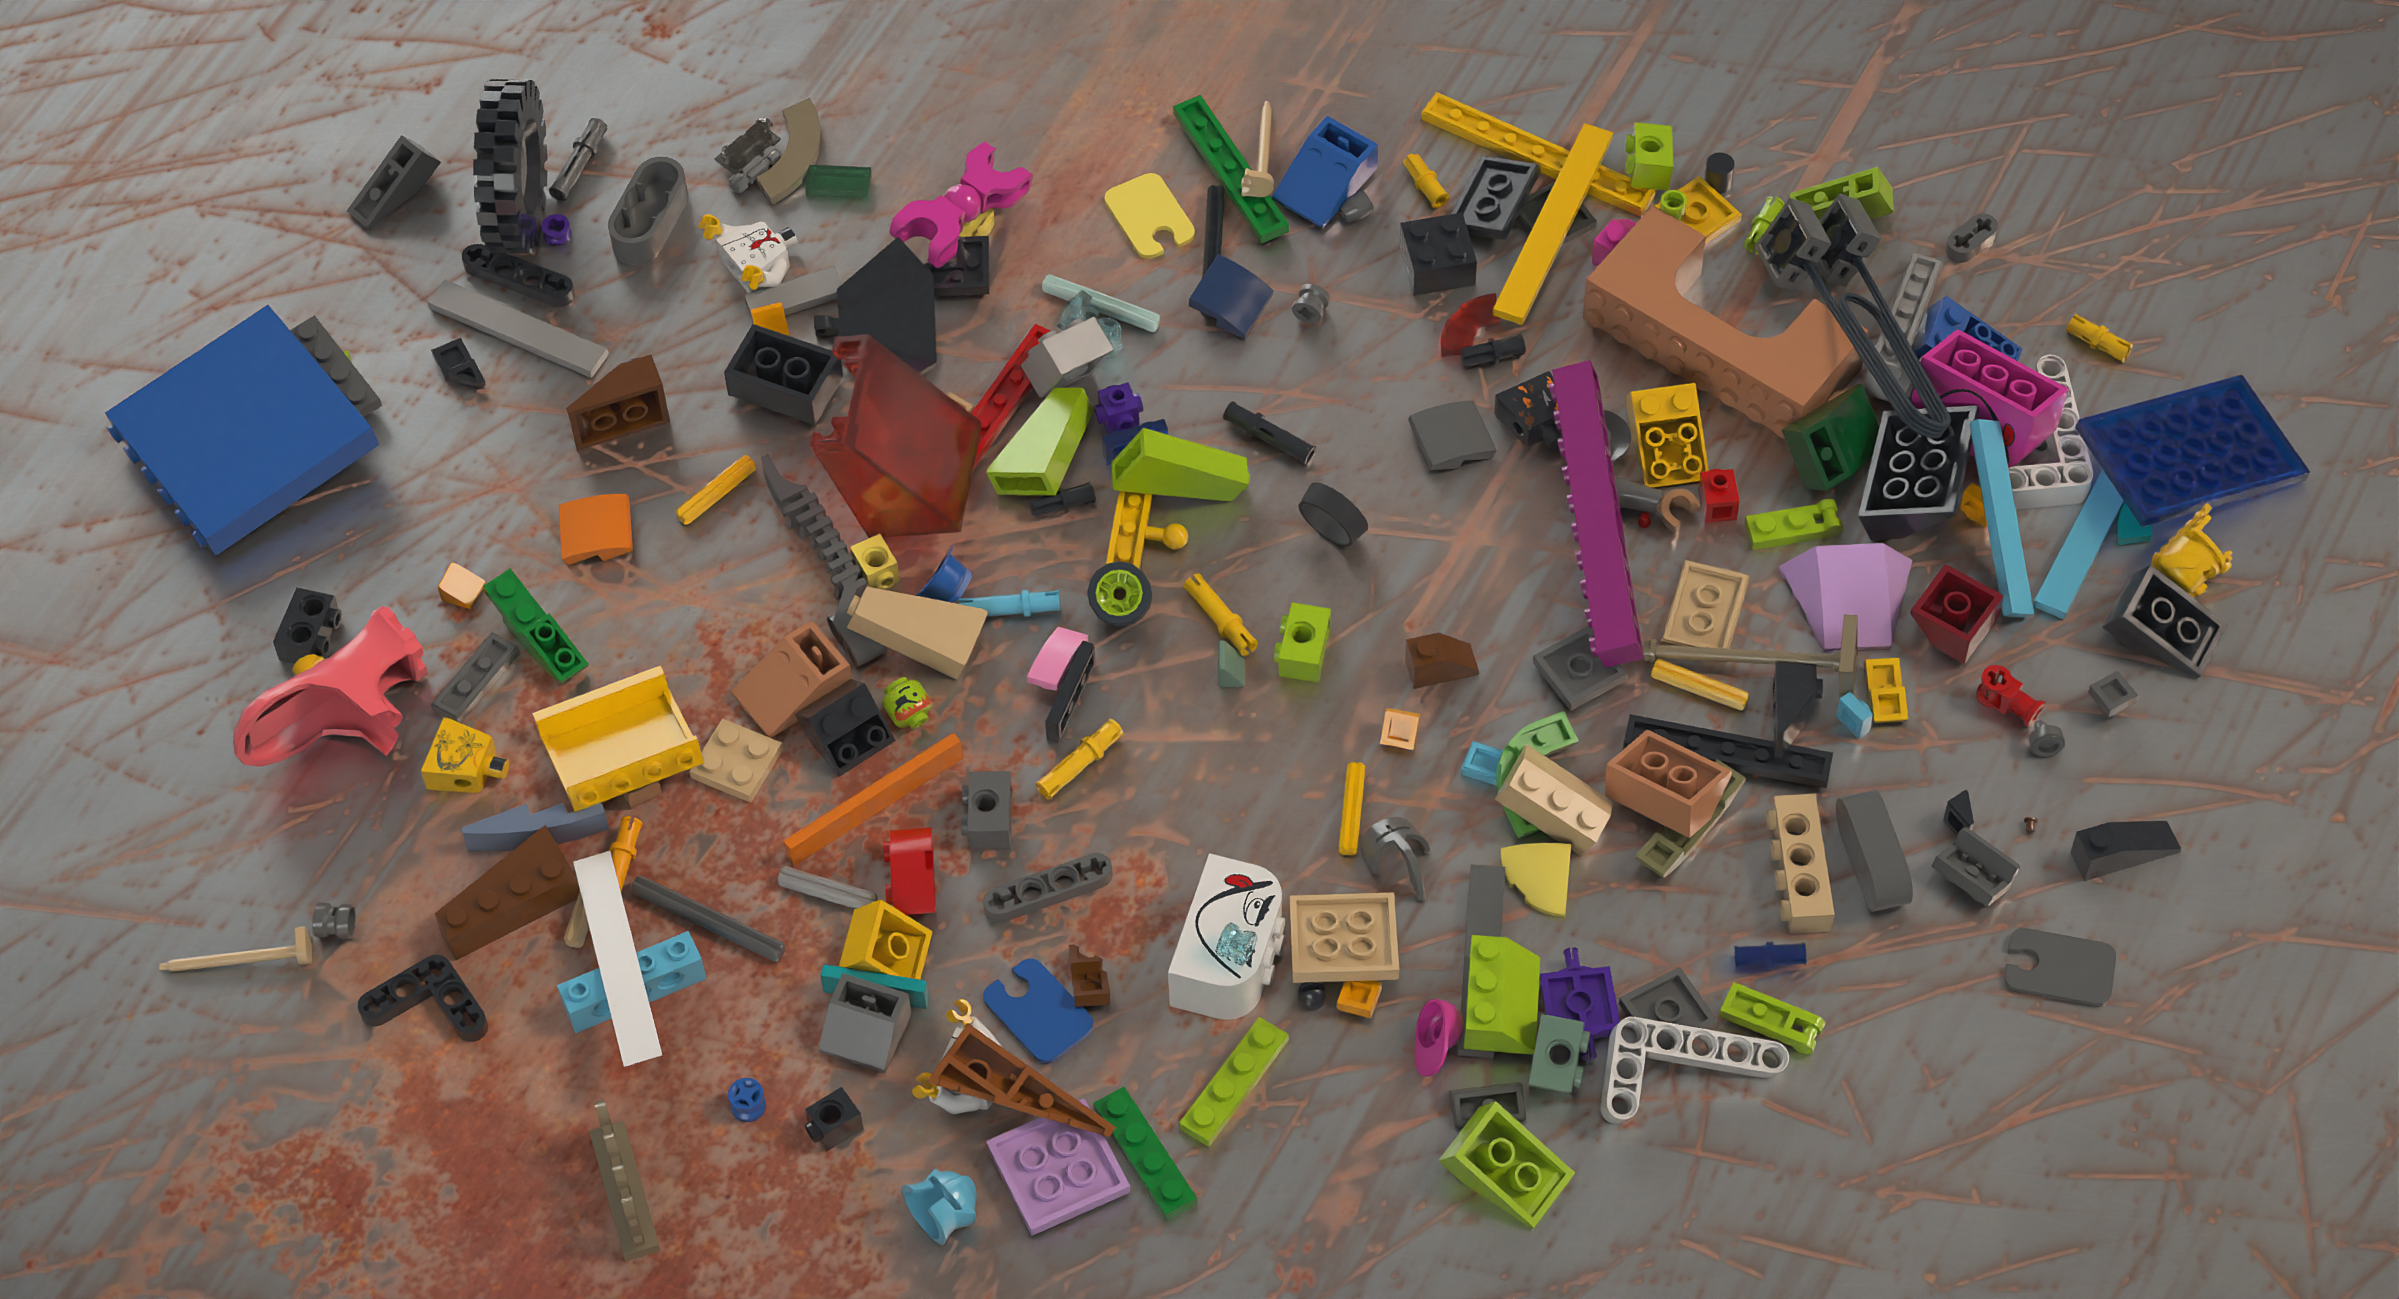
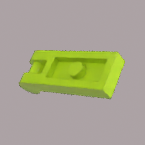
M1824 499L1814 505L1745 516L1744 523L1752 550L1835 537L1844 531L1841 519L1836 516L1838 509L1833 499ZM1824 519V522L1816 524L1815 520Z
M1733 982L1719 1014V1017L1790 1045L1797 1052L1804 1055H1811L1816 1046L1814 1039L1816 1035L1822 1033L1825 1026V1021L1813 1013L1736 982ZM1794 1024L1802 1026V1033L1792 1029Z

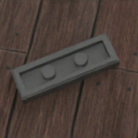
M491 632L430 704L432 711L445 718L462 723L520 654L519 647Z

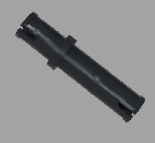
M1233 401L1229 403L1224 411L1223 419L1245 430L1247 436L1251 438L1257 437L1278 450L1302 461L1305 465L1310 463L1314 457L1316 446L1265 420V415L1259 412L1254 414Z

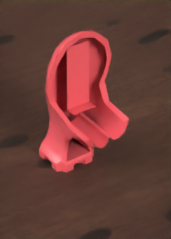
M381 606L372 612V616L364 629L331 657L319 661L312 668L264 691L244 708L234 728L233 746L235 755L244 765L262 767L283 761L305 750L321 736L343 735L363 737L386 756L398 739L399 735L394 728L399 725L403 716L383 694L399 682L406 680L418 681L428 674L427 667L421 659V656L424 655L423 647L418 642L415 634L408 627L404 628L400 624L395 613L388 606Z

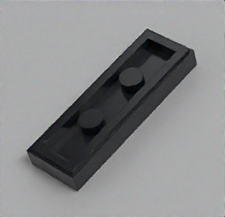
M1082 641L1045 721L1047 740L1058 743L1062 738L1096 664L1095 646L1093 643Z

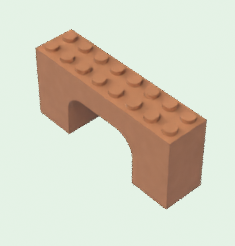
M1652 206L1587 277L1583 319L1587 320L1593 327L1600 328L1609 333L1617 341L1626 343L1638 350L1644 357L1653 359L1665 366L1671 373L1680 375L1688 381L1695 383L1698 389L1709 392L1719 398L1725 405L1736 408L1746 414L1752 421L1765 425L1779 437L1784 438L1781 431L1783 428L1827 403L1828 398L1838 390L1843 391L1862 369L1863 360L1840 327L1829 307L1816 299L1809 303L1787 330L1769 338L1749 336L1686 300L1683 295L1701 276L1706 236ZM1861 326L1868 336L1869 330Z

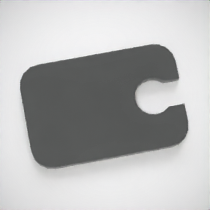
M2019 928L2012 933L2008 952L2018 954L2021 952L2032 953L2037 957L2039 965L2035 969L2024 970L2018 965L2006 964L2004 980L2010 990L2094 1007H2101L2109 1002L2112 994L2116 952L2111 945L2100 941L2028 928Z

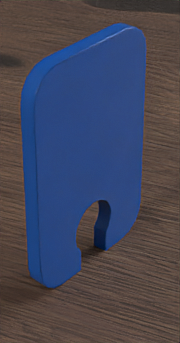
M1025 959L1012 968V972L1016 977L1024 980L1029 985V990L1024 996L1012 997L1008 995L1004 984L999 979L995 980L984 990L983 998L986 1007L1040 1063L1046 1064L1057 1060L1088 1037L1093 1030V1019L1083 1007H1075L1074 997L1036 959Z

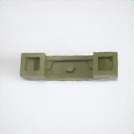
M1718 759L1715 763L1732 770V776L1710 821L1690 838L1665 826L1660 833L1655 832L1635 856L1637 861L1662 878L1675 870L1701 843L1721 818L1745 782L1746 778Z

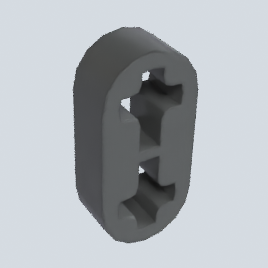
M1989 214L1973 216L1948 237L1946 246L1947 256L1954 262L1959 263L1971 260L1996 239L1997 220Z

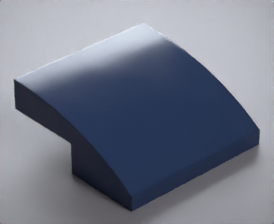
M1218 254L1190 296L1188 306L1216 318V327L1245 339L1273 296L1274 290L1246 268Z

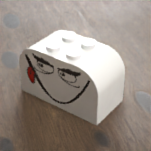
M1209 853L1168 971L1169 1005L1171 1007L1223 1020L1240 1018L1256 1007L1264 986H1270L1275 974V965H1272L1274 956L1281 955L1285 943V935H1282L1285 926V918H1282V890L1277 878L1270 871L1261 866Z

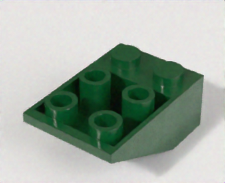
M1857 384L1781 431L1805 487L1827 491L1852 476L1873 455L1880 426L1863 385Z

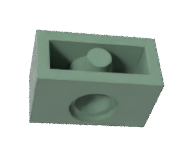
M1541 1014L1529 1087L1572 1095L1573 1087L1580 1088L1584 1067L1577 1066L1580 1052L1587 1053L1590 1032L1584 1031V1022ZM1565 1046L1570 1050L1571 1056L1567 1063L1557 1065L1551 1061L1550 1053L1554 1047Z

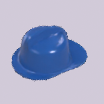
M954 546L949 548L931 580L916 596L953 603L963 595L972 578V573L951 554Z

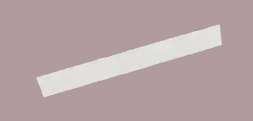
M607 851L573 861L623 1065L625 1067L662 1056L611 852Z

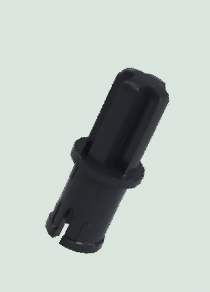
M1521 334L1499 340L1489 338L1487 343L1462 348L1460 356L1462 363L1467 367L1490 361L1496 364L1499 362V359L1525 355L1526 346Z
M1089 481L1065 490L1060 487L1056 496L1044 495L1031 499L1029 507L1031 514L1038 518L1059 511L1068 513L1070 508L1096 502V496L1093 486Z

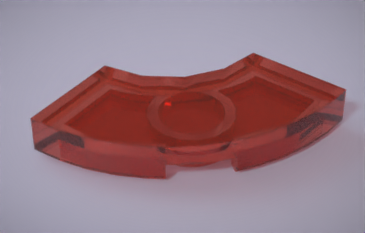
M1496 293L1482 295L1467 301L1446 321L1440 341L1441 357L1460 355L1462 348L1473 346L1480 333L1488 328L1500 325V318L1493 316V308L1497 302Z

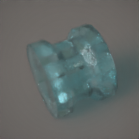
M1112 318L1098 319V324L1114 349L1106 359L1113 358L1122 351L1121 325Z
M1230 922L1221 933L1215 952L1221 957L1229 956L1233 958L1234 963L1244 966L1253 953L1257 942V934L1251 931L1243 932L1239 929L1238 925Z

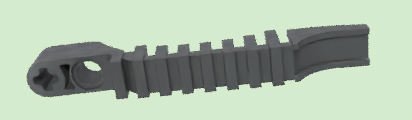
M769 454L762 456L761 461L767 486L783 517L787 516L786 527L788 530H791L800 525L798 533L800 538L804 539L811 536L809 542L811 548L819 547L818 556L821 561L827 558L825 568L828 573L832 572L830 581L835 586L833 595L836 600L840 599L836 612L827 617L832 634L856 667L886 653V646L847 628L852 617L846 613L855 595L861 598L868 583L862 576L861 568L858 564L855 565L851 552L848 553L847 545L843 540L841 541L840 533L836 528H833L832 520L829 516L826 517L825 508L822 504L819 505L815 492L810 493L806 485L795 484L783 478L776 469Z

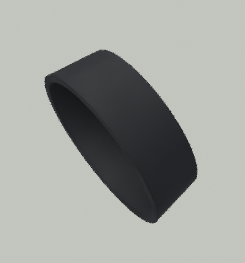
M1311 483L1298 505L1301 515L1308 524L1323 537L1337 545L1349 547L1368 530V522L1361 511L1344 495L1325 484Z

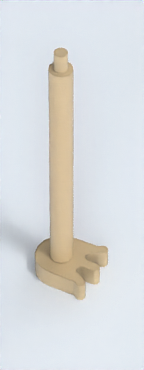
M1268 101L1264 102V106L1261 108L1257 171L1245 169L1241 183L1242 196L1266 197L1274 189V179L1268 174L1272 108Z
M306 926L295 927L294 946L169 960V963L159 964V970L176 972L297 958L299 965L311 964L313 938L309 936V930H306Z

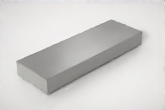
M835 266L780 283L776 287H767L746 294L744 299L750 315L751 309L782 302L786 316L836 300L837 288L842 285Z

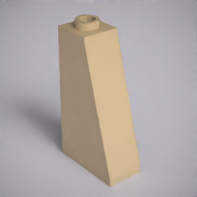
M867 586L861 598L855 595L846 613L852 617L847 628L957 680L967 663L988 611L982 608Z

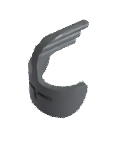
M1390 817L1375 823L1366 831L1361 840V853L1367 866L1374 875L1380 872L1378 863L1382 853L1390 845L1395 844L1405 859L1410 882L1417 893L1418 900L1420 902L1425 901L1426 894L1420 866L1405 839H1416L1424 853L1430 851L1428 842L1413 824L1405 818Z

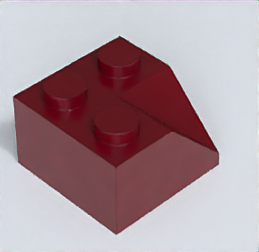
M1944 564L1912 607L1910 614L1936 649L1965 664L1999 618L2004 595Z

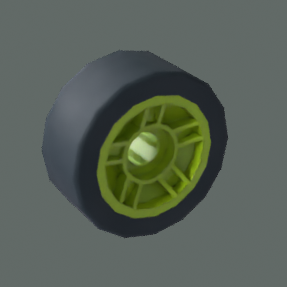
M1122 561L1108 563L1098 569L1090 580L1087 592L1089 605L1096 616L1106 624L1117 627L1133 625L1141 620L1149 610L1152 600L1151 585L1143 571L1131 563ZM1116 588L1125 589L1126 597L1123 600L1115 599L1114 590Z

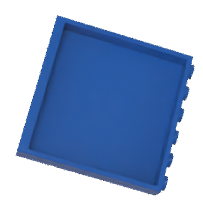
M266 305L105 412L111 423L106 428L117 443L123 441L127 445L123 449L134 464L140 462L143 465L140 471L150 485L157 483L160 486L157 492L167 506L171 504L176 506L177 509L174 513L184 527L191 525L194 529L191 534L202 549L208 546L215 556L380 445L369 423L269 305Z

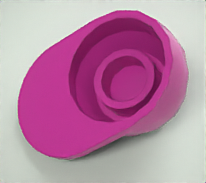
M1431 999L1420 1011L1415 1032V1065L1418 1072L1423 1076L1430 1077L1439 1071L1446 1058L1447 1050L1453 1047L1462 1036L1464 1019L1460 1009L1451 1002Z

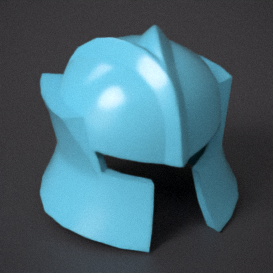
M935 1168L924 1181L902 1186L901 1192L908 1209L922 1229L936 1243L940 1245L945 1244L949 1235L955 1229L971 1226L975 1223L977 1193L974 1182L969 1176L959 1175L952 1171L940 1172Z

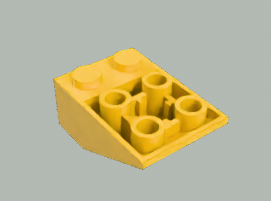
M1690 383L1631 391L1625 397L1630 432L1643 484L1651 488L1699 482L1700 472L1709 471L1696 384Z

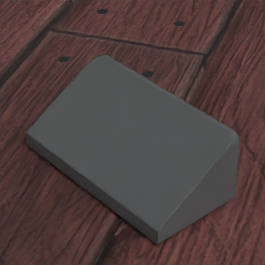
M1520 1082L1449 1090L1455 1128L1464 1127L1480 1106L1495 1101L1517 1121L1526 1120L1523 1085Z

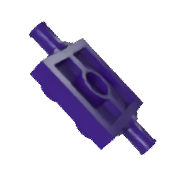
M1569 947L1563 951L1566 968L1558 972L1541 973L1539 983L1545 1015L1585 1023L1584 1031L1590 1032L1587 1053L1582 1052V1059L1588 1061L1589 1055L1590 1060L1597 1058L1594 1040L1599 1037L1610 1036L1612 1029L1620 1022L1610 966L1597 968L1580 966L1578 948L1572 947L1571 953Z

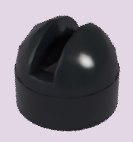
M1303 982L1298 989L1299 1005L1308 1011L1318 1010L1324 1005L1326 991L1322 983Z

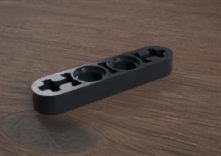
M472 244L467 246L462 252L464 269L472 276L556 307H564L574 300L573 282L563 274L507 253H490L484 247L485 245ZM507 265L513 268L510 273L505 275L496 273L497 269L501 266ZM530 276H538L540 278V281L534 285L524 283V280Z

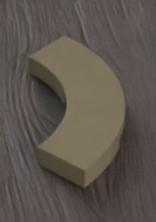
M810 98L782 110L783 118L789 128L787 147L775 165L756 177L758 186L771 205L784 199L802 184V179L809 170L814 168L818 159L821 127L818 113Z

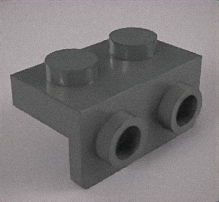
M1968 827L1960 830L1955 842L1937 855L1931 866L1940 872L1945 879L1954 882L1969 893L1974 900L1983 903L1987 907L2009 890L2020 869V865Z

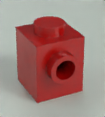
M1711 469L1700 472L1698 493L1704 523L1737 520L1740 499L1734 470Z

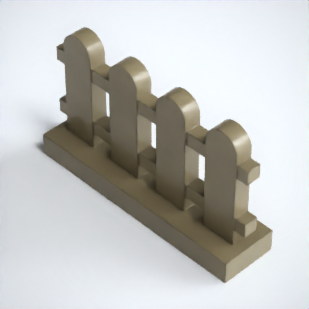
M604 1099L595 1101V1108L601 1127L589 1130L625 1262L660 1252L625 1122L623 1120L612 1124Z

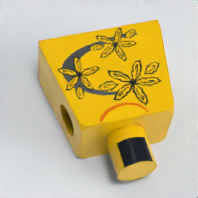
M444 717L423 764L421 773L426 789L479 793L482 791L488 776L500 779L506 778L509 770V760L496 757V748L490 735Z

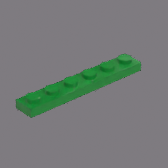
M1201 94L1174 105V116L1220 184L1224 187V190L1262 244L1288 233L1289 223L1270 195L1266 197L1241 195V183L1245 169H1252Z

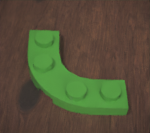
M1564 711L1528 724L1506 744L1497 765L1496 784L1498 792L1526 744L1542 755L1548 756L1573 747L1579 742ZM1502 805L1518 839L1540 831L1539 828Z

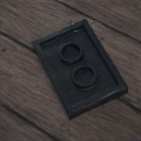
M1482 155L1451 214L1463 212L1469 235L1506 240L1541 172L1539 164Z

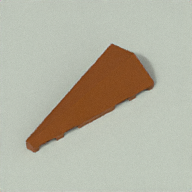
M967 1023L927 1080L936 1086L1110 1137L1116 1128L969 1023Z

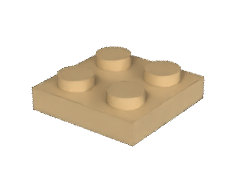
M722 719L701 752L704 763L691 768V779L751 803L783 751L782 742Z

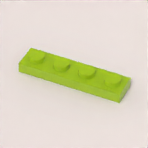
M1258 1017L1179 1122V1129L1210 1147L1287 1044L1289 1034L1263 1018Z

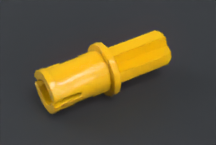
M1411 153L1407 155L1403 165L1415 180L1414 186L1416 189L1422 190L1433 208L1444 206L1450 197L1438 182L1436 172L1427 167L1419 154Z

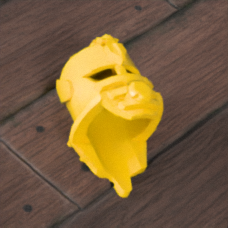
M2208 503L2166 545H2163L2158 553L2155 552L2151 561L2153 567L2193 598L2200 596L2207 589L2208 586L2204 582L2208 578H2214L2218 573L2224 574L2232 566L2230 561L2232 560L2231 555L2233 552L2229 550L2221 553L2216 544L2201 531L2212 518L2208 514L2212 509Z

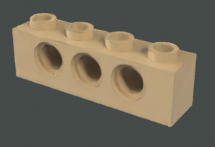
M1816 793L1774 796L1772 809L1766 812L1768 830H1774L1775 840H1771L1772 860H1778L1779 870L1775 872L1777 891H1783L1784 900L1780 901L1781 920L1787 921L1789 934L1831 932L1835 913ZM1788 832H1797L1800 835L1795 836L1789 834ZM1793 862H1802L1805 865L1798 866L1795 865ZM1798 892H1806L1810 896H1801Z

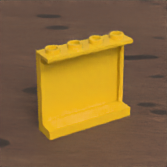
M661 666L532 713L540 739L574 812L704 763L696 735H692L669 690Z

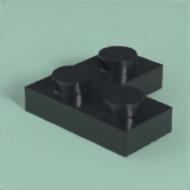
M989 236L959 237L957 262H947L940 268H936L930 263H925V266L934 276V296L989 294Z

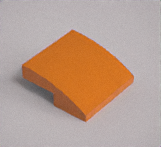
M627 494L596 495L558 505L561 557L567 565L596 555L603 561L633 551L630 501Z

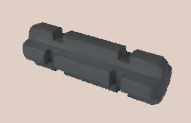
M773 146L765 148L761 152L762 156L757 155L740 169L741 173L737 172L728 180L730 188L737 194L746 190L749 187L748 183L753 184L757 176L769 170L768 166L772 167L781 158L778 149H775Z

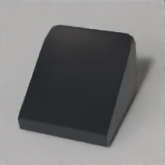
M1967 790L1948 800L1943 818L1957 835L1964 827L1972 830L1974 825L1970 797Z

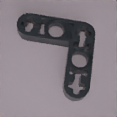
M432 955L369 990L358 1001V1010L362 1021L370 1026L383 1025L426 999L433 997L462 1040L467 1042L478 1041L488 1031V1023L484 1011L450 961L442 955ZM437 968L438 971H442V975L436 977V975L431 973V970ZM419 976H421L423 982L425 981L426 985L421 987L419 982ZM412 984L415 986V991L408 997H400L396 992L401 985ZM458 991L463 994V998L458 1004L449 1005L444 1002L446 995L451 992ZM388 994L391 995L394 1004L390 1005L389 999L387 1000L386 998ZM375 1004L381 1010L375 1013L373 1010H370L369 1006ZM467 1011L470 1019L476 1022L477 1026L471 1029L470 1026H466L462 1015L464 1012Z

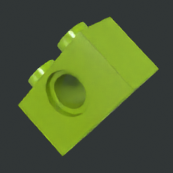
M1635 122L1632 135L1627 134L1625 140V153H1630L1626 158L1625 173L1630 174L1631 187L1668 191L1674 167L1672 126Z
M1291 603L1289 615L1283 614L1281 620L1280 634L1284 635L1282 643L1276 642L1273 662L1279 663V676L1319 682L1331 629V608Z

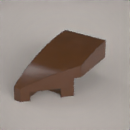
M1074 944L1069 945V962L1075 1007L1110 1005V989L1107 972L1103 970V959L1096 955L1094 957H1087L1079 953L1078 946Z

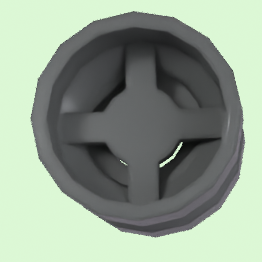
M323 902L316 904L312 921L315 937L327 938L330 934H336L340 939H351L353 937L356 923V911L353 904H341L339 907H332L330 903Z

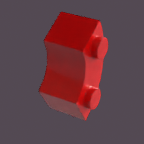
M932 828L890 830V841L883 842L884 862H890L891 884H885L886 903L893 905L895 909L905 915L936 913Z

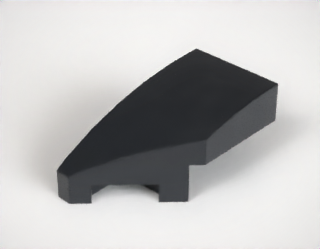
M461 337L431 350L432 356L445 380L477 387L486 385L475 360L471 358Z

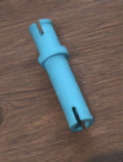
M1059 589L1029 593V590H1022L1021 594L959 598V604L982 608L988 611L986 617L1023 613L1024 617L1031 616V613L1061 611Z

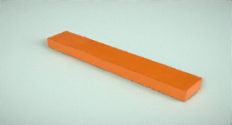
M955 733L948 735L786 838L784 846L789 862L794 867L962 760L961 740Z

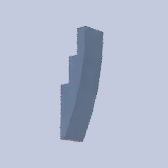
M564 803L534 814H530L527 805L524 804L461 827V831L468 851H511L516 849L544 825H546L557 844L575 841L607 831L609 826L601 803L567 813Z

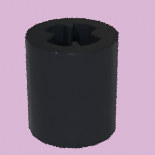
M1722 152L1714 153L1707 158L1704 180L1719 194L1726 193L1731 189L1735 166L1733 158Z

